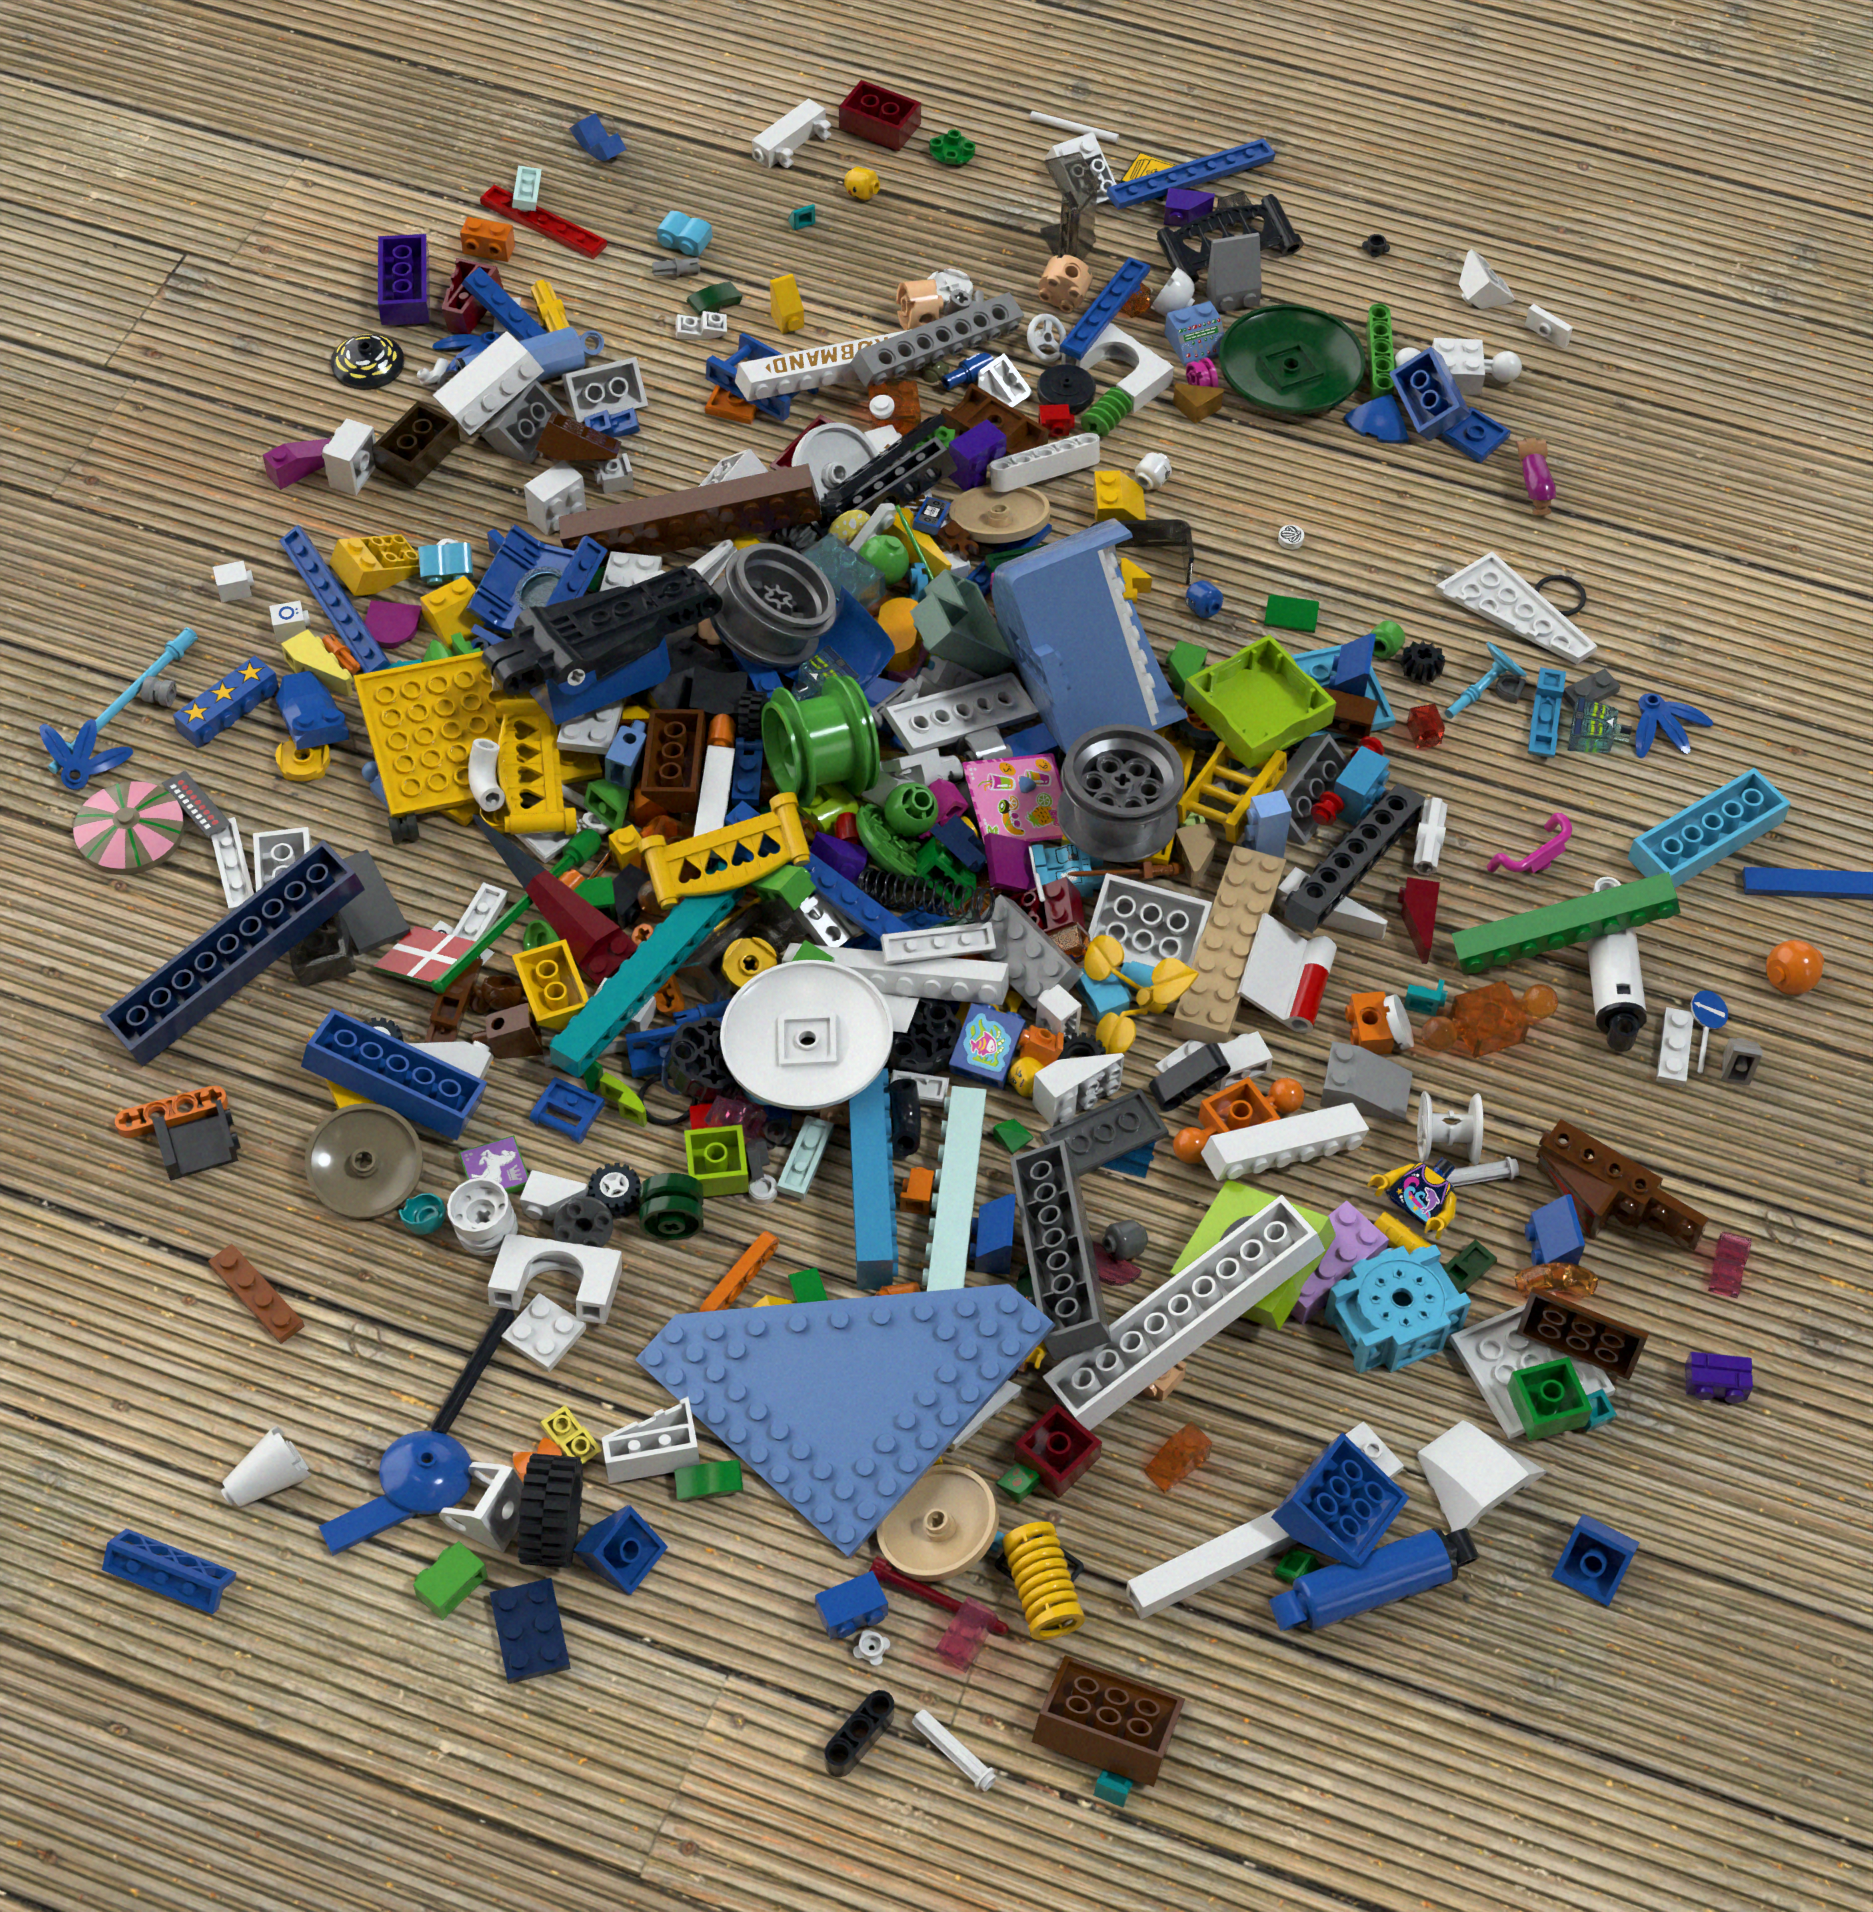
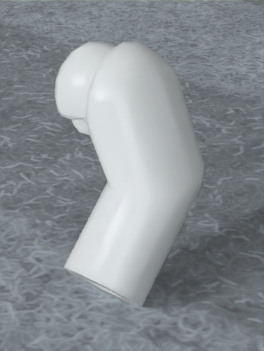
M444 358L437 359L434 369L430 372L426 368L420 369L417 373L420 383L428 386L438 382L440 376L447 370L448 361Z

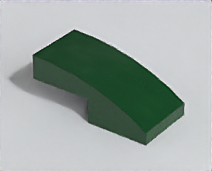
M723 282L693 293L687 297L686 301L699 316L702 315L703 311L718 313L720 306L740 304L743 296L731 282Z
M1475 1239L1458 1257L1454 1256L1443 1269L1458 1293L1462 1294L1491 1269L1497 1262V1257Z

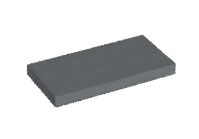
M368 849L344 858L343 860L356 873L365 888L363 892L337 912L359 955L405 937L410 932V928Z
M1141 1088L1041 1132V1139L1045 1145L1064 1139L1076 1159L1080 1177L1168 1137L1169 1130Z

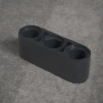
M1209 1043L1155 1077L1148 1087L1161 1111L1168 1112L1176 1109L1225 1077L1230 1072L1231 1067L1217 1043Z
M876 1690L870 1693L827 1743L824 1759L825 1768L830 1775L840 1778L848 1775L894 1720V1699L889 1692ZM883 1705L888 1711L883 1714H877L873 1712L872 1708ZM857 1729H863L868 1734L863 1738H856L852 1735V1732ZM842 1753L846 1755L847 1759L843 1762H835L831 1757L834 1754Z

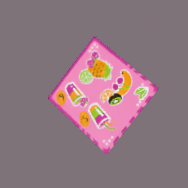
M1052 753L962 763L983 841V836L989 832L1029 842L1063 837V832L1057 819V804L1063 792V787ZM1021 776L1029 777L1037 784L1035 789L1028 793H1022L1019 786Z

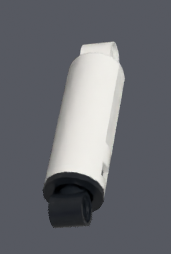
M1602 877L1596 881L1592 893L1620 886L1621 884L1612 877ZM1635 927L1587 941L1596 1026L1601 1031L1608 1033L1606 1039L1608 1045L1620 1052L1628 1051L1634 1046L1639 1029L1647 1022Z

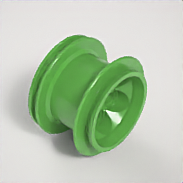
M847 675L839 678L830 676L823 684L820 697L796 701L786 688L778 687L774 690L770 702L766 703L763 708L761 726L767 763L773 780L781 793H795L799 806L806 808L813 802L816 787L840 782L854 796L861 795L864 791L875 788L880 772V752L876 727L867 699L858 683L852 677Z

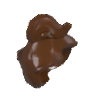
M508 975L486 977L481 987L477 985L472 987L474 993L469 1002L471 1009L477 1013H485L491 1007L500 1011L525 1003L529 1004L522 983H516Z

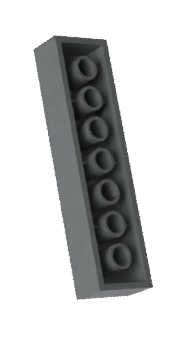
M1064 1139L1011 1157L1010 1162L1036 1307L1056 1325L1042 1341L1054 1360L1112 1342L1076 1159Z

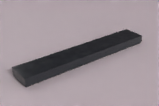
M943 414L926 418L827 493V498L835 497V501L845 499L947 421Z

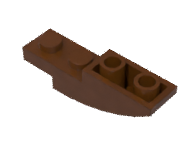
M476 958L445 988L443 994L438 993L430 1016V1025L424 1043L456 1042L465 1011H468L470 1005L469 1002L473 995L472 987L477 983L483 959Z

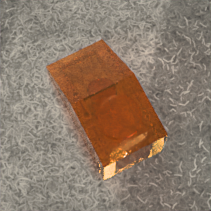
M1191 1421L1168 1439L1145 1468L1144 1473L1165 1494L1209 1459L1212 1441Z

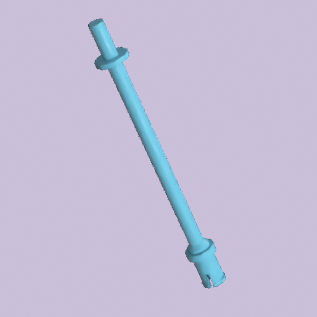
M186 627L173 641H168L164 646L165 653L95 720L97 733L142 690L143 682L147 676L155 677L172 660H180L184 656V652L198 640L197 634L192 629ZM75 740L71 744L65 742L70 753L73 754ZM55 760L48 765V769L53 774H56L62 768Z

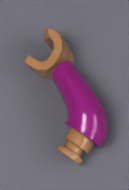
M1536 438L1516 441V446L1520 458L1519 466L1523 467L1528 497L1533 499V505L1536 506L1532 509V513L1535 515L1551 514V509L1548 506L1551 505V500L1556 498V486L1546 462L1548 456L1547 443L1545 439L1536 440Z

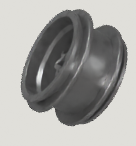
M758 543L736 551L726 564L725 576L719 578L712 586L723 600V606L718 614L710 617L717 635L736 654L766 668L785 669L808 661L816 652L819 637L826 634L836 620L835 593L827 577L809 559L781 545Z

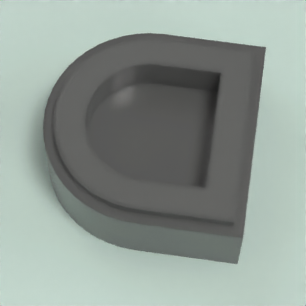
M1513 675L1501 676L1497 680L1495 692L1501 699L1517 704L1526 680Z

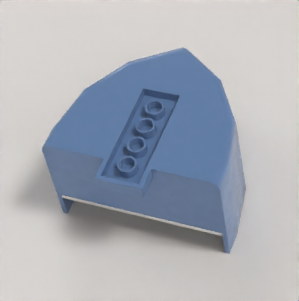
M1115 518L997 566L994 572L992 596L998 627L1015 658L1013 663L1033 704L1038 710L1040 718L1066 755L1075 740L1084 733L1100 726L1129 724L1154 731L1188 717L1187 712L1178 704L1159 667L1132 600H1124L1123 598L1125 581L1118 566L1115 544L1130 539L1133 536Z

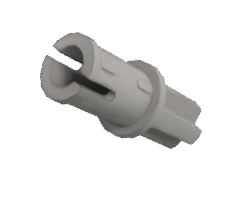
M674 258L671 261L653 262L652 272L654 276L675 275L676 277H679V274L700 273L699 258L682 260Z

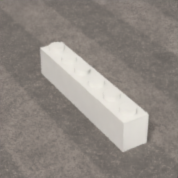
M1352 1102L1212 1135L1201 1154L1217 1181L1227 1178L1236 1179L1243 1174L1251 1172L1257 1174L1268 1168L1276 1166L1281 1168L1289 1163L1300 1160L1306 1162L1313 1157L1321 1155L1330 1156L1337 1151L1345 1149L1354 1150L1361 1146L1369 1128Z

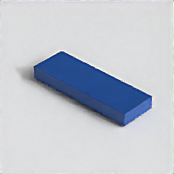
M384 1494L319 1526V1529L332 1556L418 1514L398 1507Z

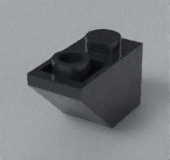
M631 863L613 880L618 926L624 930L630 923L632 924L638 919L640 912L647 905H651L654 902L656 894L650 875Z

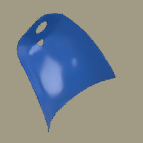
M841 584L840 599L836 608L834 625L826 634L819 637L816 652L809 660L818 655L822 661L831 665L835 671L838 670L843 676H849L824 651L829 646L854 671L857 676L852 678L864 692L893 657L895 647L884 629ZM809 660L802 664L801 673H798L800 664L790 668L775 669L777 672L799 683L806 682L808 688L821 694L820 690L819 692L817 690L818 686L810 679L811 675L806 672L820 673L819 675L824 679L823 671L820 669L813 670L814 672H812L810 667L806 666V664L810 665ZM872 673L873 676L866 681L867 674Z

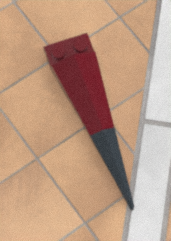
M472 814L475 822L554 929L560 940L566 939L570 952L581 969L598 987L604 978H612L619 971L623 961L630 959L636 953L638 946L612 920L480 817Z

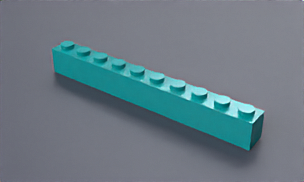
M719 861L713 869H708L706 873L711 875L716 870L724 871L727 865ZM746 885L722 893L686 897L680 905L674 906L669 917L655 927L653 934L647 941H642L639 944L636 953L630 959L623 961L619 971L613 978L610 977L604 982L602 990L595 997L589 998L579 1015H574L570 1019L567 1028L561 1034L554 1036L549 1046L551 1062L579 1079L746 894Z

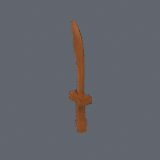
M1151 861L1137 864V869L1069 872L1068 875L1074 877L1105 876L1106 873L1112 875L1138 874V880H1146L1158 875L1178 876L1179 874H1184L1185 867L1177 862L1169 863L1167 866L1163 864L1152 865Z

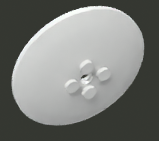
M792 961L761 972L744 984L735 994L723 1016L720 1032L721 1049L724 1061L731 1075L740 1086L754 1097L771 1105L787 1109H820L842 1103L854 1097L877 1078L884 1068L892 1048V1017L881 992L872 982L857 971L829 961ZM805 1037L815 1039V1042L811 1045L800 1043Z

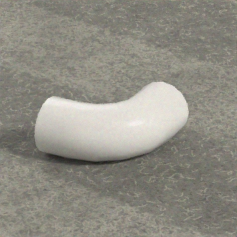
M475 739L472 744L468 764L470 788L476 802L482 809L489 812L495 811L505 801V794L496 781L495 768L500 747L491 740Z

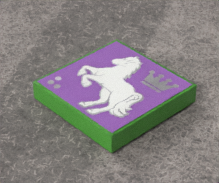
M514 1135L458 1152L467 1181L476 1178L493 1179L503 1186L507 1194L524 1190L529 1176Z

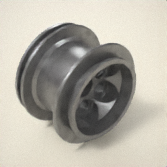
M1129 724L1100 726L1084 733L1075 740L1069 748L1062 765L1061 781L1064 790L1057 804V819L1065 837L1082 852L1095 858L1112 862L1138 861L1164 849L1176 833L1179 817L1176 805L1180 801L1184 790L1183 764L1175 748L1159 734L1149 729Z

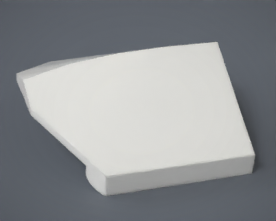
M1002 354L978 372V387L1012 408L1033 393L1005 354Z

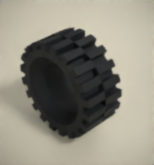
M532 1453L523 1480L524 1487L521 1492V1507H519L520 1520L518 1523L519 1537L517 1547H519L518 1558H520L519 1562L521 1564L570 1568L573 1561V1553H575L573 1550L576 1547V1539L579 1532L578 1526L581 1518L583 1469L580 1457Z

